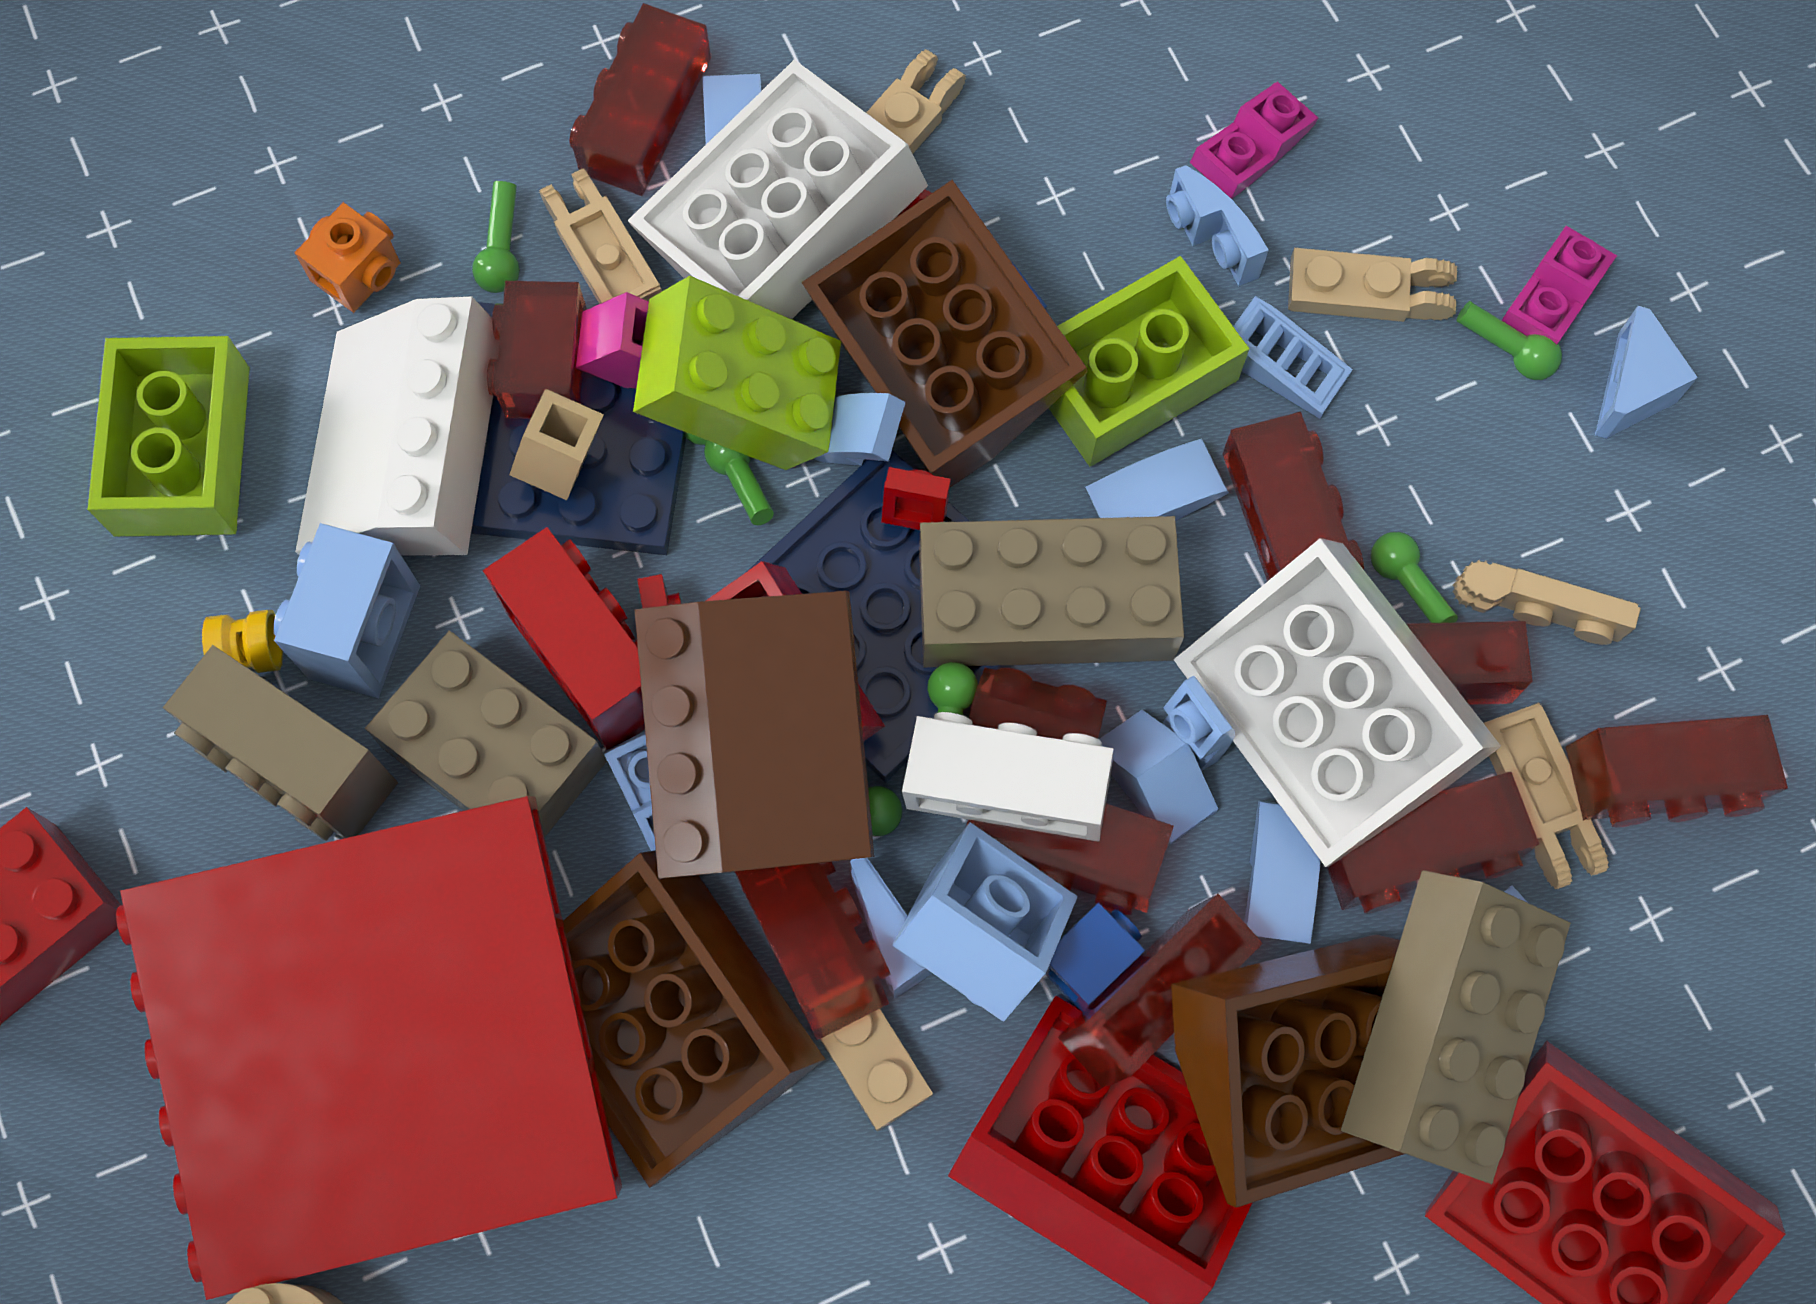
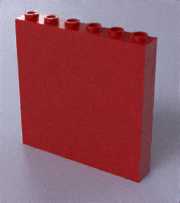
M535 796L516 798L120 890L123 905L118 906L116 911L117 927L123 943L127 946L131 945L137 972H133L130 979L132 998L137 1010L141 1013L146 1012L151 1039H147L145 1042L146 1065L151 1077L154 1080L160 1079L165 1106H162L159 1110L160 1131L165 1144L168 1147L174 1146L179 1173L175 1174L173 1179L174 1198L179 1212L182 1215L188 1214L193 1241H190L188 1244V1265L194 1281L203 1283L206 1300L237 1293L243 1289L286 1281L618 1198L622 1183Z

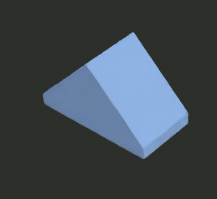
M1637 306L1618 333L1595 436L1607 439L1676 404L1698 378L1649 308Z
M1140 710L1099 739L1102 742V747L1113 748L1111 775L1166 847L1217 812L1216 802L1190 745L1180 740L1175 732L1145 711Z

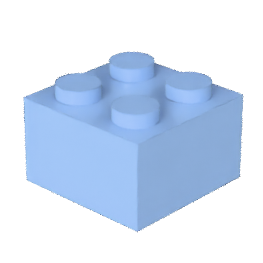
M320 523L313 542H307L299 554L297 562V576L299 578L290 600H284L277 610L274 620V634L276 636L274 641L309 680L379 699L420 589V584L393 542Z
M969 822L929 874L892 946L910 957L917 965L929 970L964 994L972 1003L984 1008L1004 1022L1046 974L1078 896Z

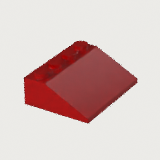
M1056 995L974 1128L948 1174V1177L1150 1304H1200L1214 1287L1252 1203L1236 1208L1227 1204L1183 1073Z
M1547 1040L1528 1064L1524 1086L1517 1100L1505 1140L1504 1152L1499 1160L1493 1183L1490 1184L1452 1171L1425 1211L1426 1218L1542 1304H1727L1786 1235L1778 1207Z

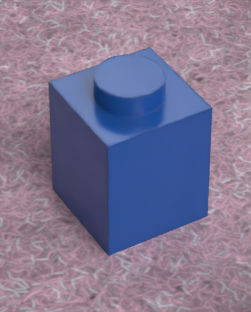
M1098 903L1059 940L1045 975L1077 1009L1085 1013L1140 960L1145 952L1138 943L1142 935L1122 912L1114 909L1109 914Z

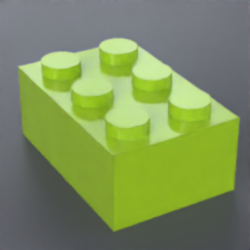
M1179 256L1057 326L1085 364L1088 372L1049 407V410L1086 463L1091 467L1238 381L1249 352V347L1184 259Z
M688 276L649 299L633 412L778 468L788 470L829 451L841 341L693 276Z
M229 336L105 338L87 510L114 537L236 534L250 367Z

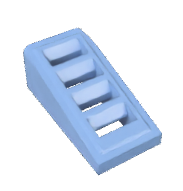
M1257 296L1252 299L1233 326L1249 347L1242 372L1319 419L1353 370L1279 310ZM1255 331L1264 336L1257 347L1248 341ZM1276 344L1285 349L1277 362L1268 357ZM1299 357L1306 363L1298 375L1294 377L1287 370L1295 358ZM1319 369L1327 374V376L1314 393L1306 385L1316 370Z
M868 858L852 859L850 861L852 882L889 991L893 993L894 998H897L931 975L932 972L920 967L910 957L892 946L907 918V914Z

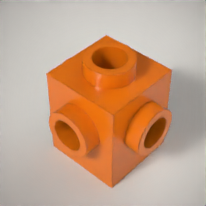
M344 202L330 216L320 219L312 228L309 238L294 252L309 280L353 313L373 292L382 290L390 283L396 268L401 264L391 243L394 234L390 228L373 213L366 212L362 216Z

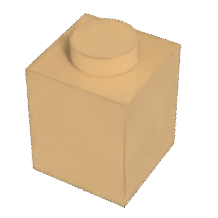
M545 389L522 437L509 475L567 500L588 455L604 414Z

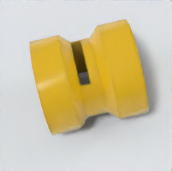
M273 610L250 612L245 619L234 620L230 615L206 617L202 627L204 655L214 645L245 667L254 669L257 673L279 671L283 661V650L274 641L276 637L274 634L276 614Z

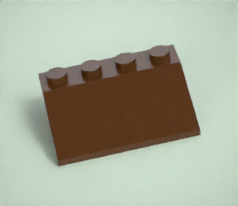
M953 180L801 282L875 393H889L905 402L898 428L929 473L934 476L951 479L950 488L996 457L1088 372L1085 364Z
M836 591L700 601L634 609L658 878L875 857L850 592Z
M656 850L640 852L563 920L608 1125L649 1188L663 1181L769 1105L825 1060L699 875L658 878Z
M1372 935L1171 984L1175 1052L1227 1204L1237 1208L1404 1155L1402 1152L1341 1131L1400 940L1381 935Z

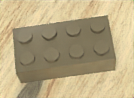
M1175 516L920 523L919 561L923 668L938 667L948 662H958L966 666L1174 661L1184 639Z
M1422 870L1341 1131L1492 1184L1499 1160L1504 1152L1505 1140L1517 1100L1524 1086L1526 1070L1539 1027L1544 1019L1545 1007L1559 961L1564 953L1565 941L1571 922L1484 882Z

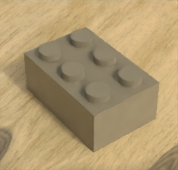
M450 630L365 727L366 731L383 750L463 811L525 796H535L544 838L607 762L598 742Z
M214 645L210 647L162 707L181 723L174 734L193 747L195 752L225 773L229 771L244 782L246 787L273 806L277 807L279 805L294 816L297 822L326 842L333 832L343 839L359 835L398 784L397 780L367 748Z

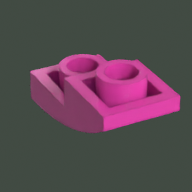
M1277 81L1242 105L1233 123L1198 146L1190 163L1227 196L1233 199L1290 151L1313 128L1318 117Z
M1565 226L1532 277L1506 312L1502 321L1526 336L1542 335L1551 339L1557 345L1617 255L1570 227Z

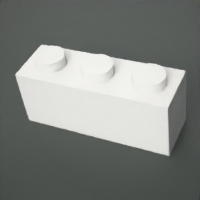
M939 712L934 715V719L917 716L902 789L906 809L1100 841L1112 770L1113 748L1102 747V742L1099 739L1084 734H1065L1062 740L1036 736L1037 731L1035 729L1017 723H1002L998 725V729L974 726L971 719L955 713Z

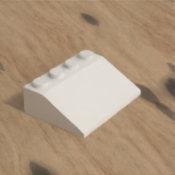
M794 59L628 219V222L683 278L693 276L793 319L812 300L801 282L894 220L928 184L906 142Z
M472 296L415 299L337 331L295 551L297 554H300L307 542H313L320 523L393 542L401 555L468 554L504 331Z
M1322 538L1318 539L1174 659L1186 678L1189 679L1195 676L1235 730L1233 742L1325 867L1331 866L1450 786L1501 747L1343 543Z

